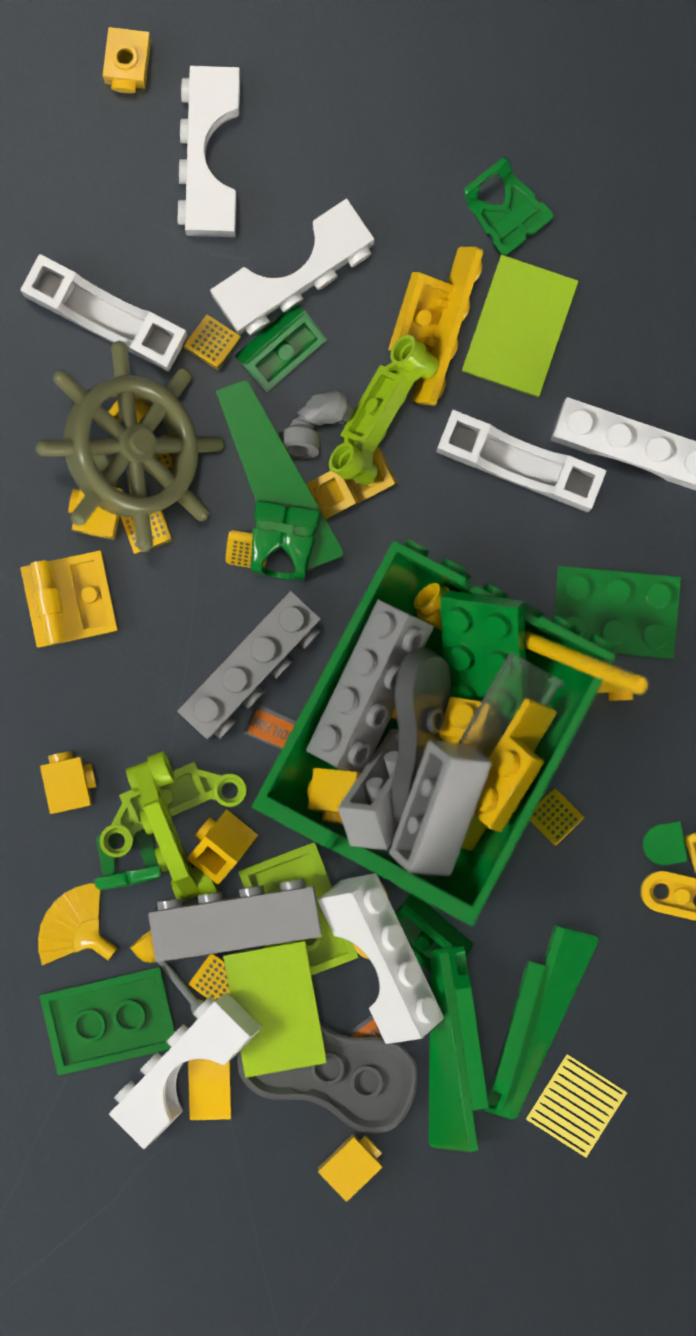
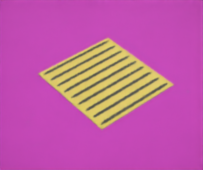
M566 1055L526 1120L584 1157H587L627 1092L571 1056Z

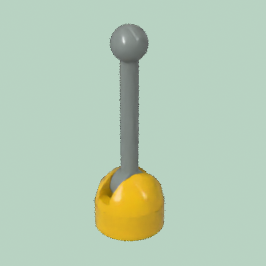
M149 930L134 942L130 949L143 962L154 963L156 960L151 930ZM167 961L157 962L189 1001L191 1012L194 1013L204 1001L197 1000Z

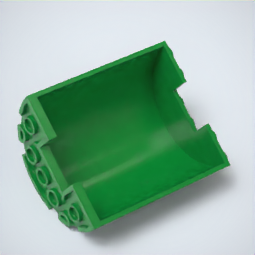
M393 540L259 791L252 808L397 884L398 887L459 920L474 926L604 680L526 649L527 698L551 706L557 712L533 751L544 763L503 830L498 832L487 827L473 850L461 847L451 876L409 873L389 854L391 845L388 850L350 846L344 824L322 821V813L308 809L309 800L307 796V789L312 780L314 768L346 770L337 768L307 752L306 748L377 600L419 618L417 616V609L414 607L415 597L425 586L431 583L446 586L450 591L510 599L507 597V593L488 583L485 584L483 589L473 585L469 581L471 575L465 572L466 569L444 558L442 563L439 564L427 558L430 551L411 540H407L405 545H402ZM524 602L526 631L608 664H613L616 655L611 653L614 648L612 644L595 635H591L588 641L579 636L581 632L572 623L554 615L552 621H549L542 611ZM434 627L424 648L433 650L441 658H443L442 631ZM498 717L502 726L495 747L513 719ZM389 719L374 753L390 729H399L398 719Z

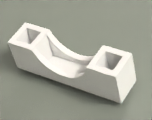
M190 66V78H182L181 101L182 103H189L188 119L181 118L180 143H188L187 159H180L179 184H186V200H178V225H185L187 236L236 237V190L222 184L213 176L206 164V148L210 137L220 125L239 116L240 70L239 67Z
M347 198L313 220L314 248L308 261L298 271L281 278H266L243 267L210 290L212 297L238 335L245 331L250 336L257 333L270 323L267 318L269 315L280 308L283 313L291 310L304 300L301 295L303 292L314 285L317 290L324 288L338 277L335 273L336 270L347 263L354 267L372 254L369 248L374 246V238Z
M41 254L38 255L20 289L24 297L112 343L123 341L127 345L129 352L167 372H170L188 338L186 330L150 311L135 307L105 292L72 270Z
M568 397L565 399L550 441L588 454L600 455L637 466L662 477L666 481L696 491V441Z
M452 410L436 453L585 512H589L592 509L607 471L569 455L548 451L521 441L498 430L491 424Z
M377 874L340 880L320 896L317 901L334 936L346 939L358 946L369 957L377 971L380 983L379 995L375 1003L369 1007V1010L385 1043L422 1039L444 1019V1016Z
M225 993L216 1001L211 996L207 998L193 1013L198 1020L189 1029L182 1025L167 1040V1043L171 1046L169 1051L163 1057L156 1053L140 1069L145 1076L136 1085L131 1080L114 1097L119 1104L109 1115L143 1149L155 1141L183 1112L176 1092V1080L182 1064L193 1059H207L225 1065L262 1028L228 993Z

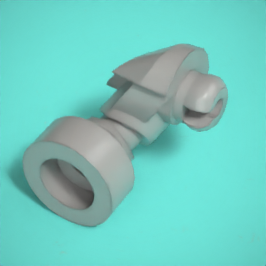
M335 390L311 396L306 406L296 412L299 417L293 419L290 426L280 432L279 438L292 459L305 460L316 457L319 454L320 435L313 428L316 425L322 426L323 424H334L336 422L344 424L352 417L353 409L351 404L347 402L345 393Z

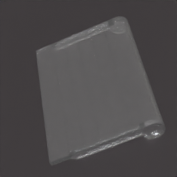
M510 652L459 743L470 744L486 759H489L524 700L529 698L548 705L557 688H562L565 682Z

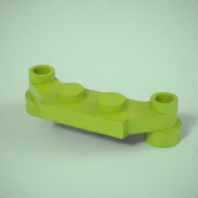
M404 335L396 341L390 354L392 362L385 367L379 366L356 406L351 419L340 434L344 438V443L338 445L332 452L329 459V468L344 479L352 478L363 486H367L375 480L378 468L373 463V453L378 444L385 437L389 425L405 402L413 383L420 377L424 379L431 378L438 370V358L426 351L425 345L411 335Z
M164 751L155 753L147 757L148 761L127 768L126 774L130 786L134 792L140 791L144 810L140 811L143 827L148 835L154 833L159 848L155 849V855L162 872L169 870L175 897L181 898L182 902H185L201 894L220 892L218 884L197 867L193 868L186 859L188 856L160 789L164 785L175 782L173 769Z
M195 762L174 770L175 782L160 787L171 817L209 800H215L225 807H235L246 796V785L239 776L235 774L221 776L199 770ZM229 783L234 784L238 789V794L232 799L225 798L222 794V788ZM129 790L119 795L122 804L112 824L101 833V849L110 857L119 858L128 854L132 849L135 834L144 830L140 818V811L144 810L140 791L134 792ZM116 833L122 834L125 839V843L120 849H113L109 843L111 836Z

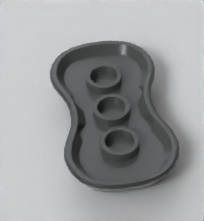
M417 648L411 651L403 659L396 680L395 705L399 727V748L392 781L391 806L397 825L400 823L429 740L443 741L438 733L443 729L444 714L451 696V675L447 662L429 648Z
M321 1023L327 1063L245 1078L241 1051L238 1053L237 1066L240 1077L247 1087L256 1094L272 1100H305L319 1104L335 1114L349 1127L363 1133L378 1134L395 1128L407 1115L418 1085V1069L415 1060L407 1049L399 1043L386 1044L384 1039L379 1037L355 1038L344 1036L329 1030Z

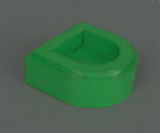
M681 821L658 824L651 827L645 833L642 848L645 856L651 862L658 865L688 862Z

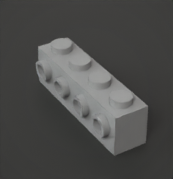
M290 591L177 712L207 740H210L213 735L221 739L237 722L231 716L242 704L249 709L265 692L260 685L270 675L277 679L291 665L293 661L288 657L298 645L303 649L307 648L321 633L316 627L321 622V619Z
M377 600L306 751L337 768L361 773L371 759L396 707L395 687L400 665L411 651L417 648H424L434 626L405 611Z
M295 879L280 882L281 890L264 892L263 885L240 888V896L223 899V893L220 891L198 895L199 903L182 905L181 898L158 901V909L148 912L156 962L321 937L322 929L315 884L305 886L304 879Z

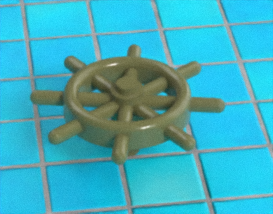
M115 341L111 346L114 377L85 390L67 371L61 369L54 373V383L75 403L66 420L64 439L40 440L36 445V451L40 456L66 457L73 479L85 494L71 514V520L75 525H84L98 506L109 513L122 517H131L134 521L137 548L142 552H148L153 547L150 523L151 514L168 508L178 501L198 521H205L209 517L210 511L208 507L188 488L196 472L198 453L220 452L225 447V441L220 436H196L189 414L177 399L191 380L189 370L179 369L166 387L151 379L131 375L127 345L123 341ZM117 396L120 422L101 405L107 398ZM134 399L150 407L138 424ZM92 420L109 435L108 438L89 439ZM161 420L170 437L154 436L153 431ZM173 453L171 471L154 454ZM125 469H127L130 495L121 492L113 486ZM144 470L162 486L158 492L147 497Z

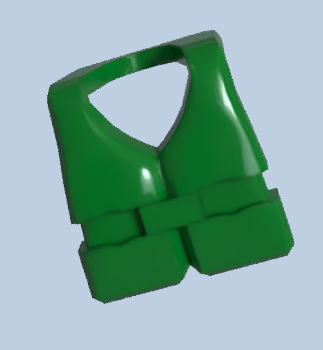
M506 157L501 158L463 189L467 206L477 218L486 235L492 237V243L501 255L508 256L526 241V234L534 235L553 220V212L543 202L540 203L536 199V195L512 173L510 161ZM496 174L504 181L505 199L503 205L488 204L477 199L481 185Z
M257 501L255 503L253 519L256 520V527L253 528L251 573L258 576L304 582L315 538H313L314 531L318 530L321 516L319 510L293 506L287 510L284 504ZM283 548L291 558L295 570L292 573L267 570L263 567V564L273 552Z
M145 829L137 832L133 840L138 845L146 867L115 873V858L103 852L100 846L101 835L97 836L96 843L103 876L94 878L97 889L107 890L157 880L161 877L160 865H158L155 855L152 834L148 835ZM116 833L111 836L109 843L113 849H115L116 843L124 838L123 835Z

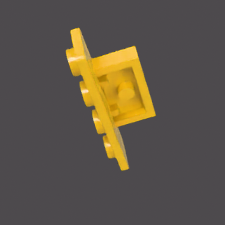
M459 247L457 249L447 283L420 272H412L388 350L391 351L396 341L402 336L411 335L422 342L426 347V351L439 360L438 370L431 378L424 379L420 377L417 380L411 402L419 405L435 406L445 390V375L449 362L456 354L458 348L457 336L462 321L468 315L470 309L469 297L472 287L482 270L481 258L483 249Z
M527 698L516 712L513 720L488 759L491 762L488 777L480 793L474 810V816L470 821L461 845L462 848L473 850L487 827L498 832L503 830L544 763L533 751L556 716L557 712L551 706Z

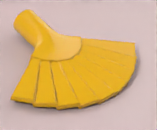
M95 883L78 886L65 892L53 902L45 913L38 936V953L42 966L88 948L94 950L108 961L117 952L118 947L100 934L99 909L101 890L95 887Z

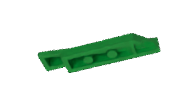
M244 380L216 390L256 502L261 500L284 504L287 510L293 506L317 509L321 513L318 530H315L313 535L315 542L308 562L307 572L343 556V549L249 382Z
M554 924L544 962L540 963L527 959L489 1091V1108L484 1109L485 1112L509 1119L517 1118L598 944L596 936Z
M464 945L433 949L431 951L430 988L444 1019L430 1031L428 1143L433 1148L473 1152L478 1151L473 1111L487 1109L489 1105Z

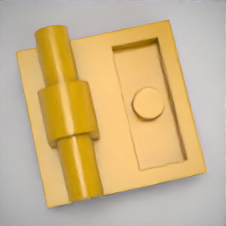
M101 550L52 561H36L30 563L31 565L20 567L37 648L118 631Z

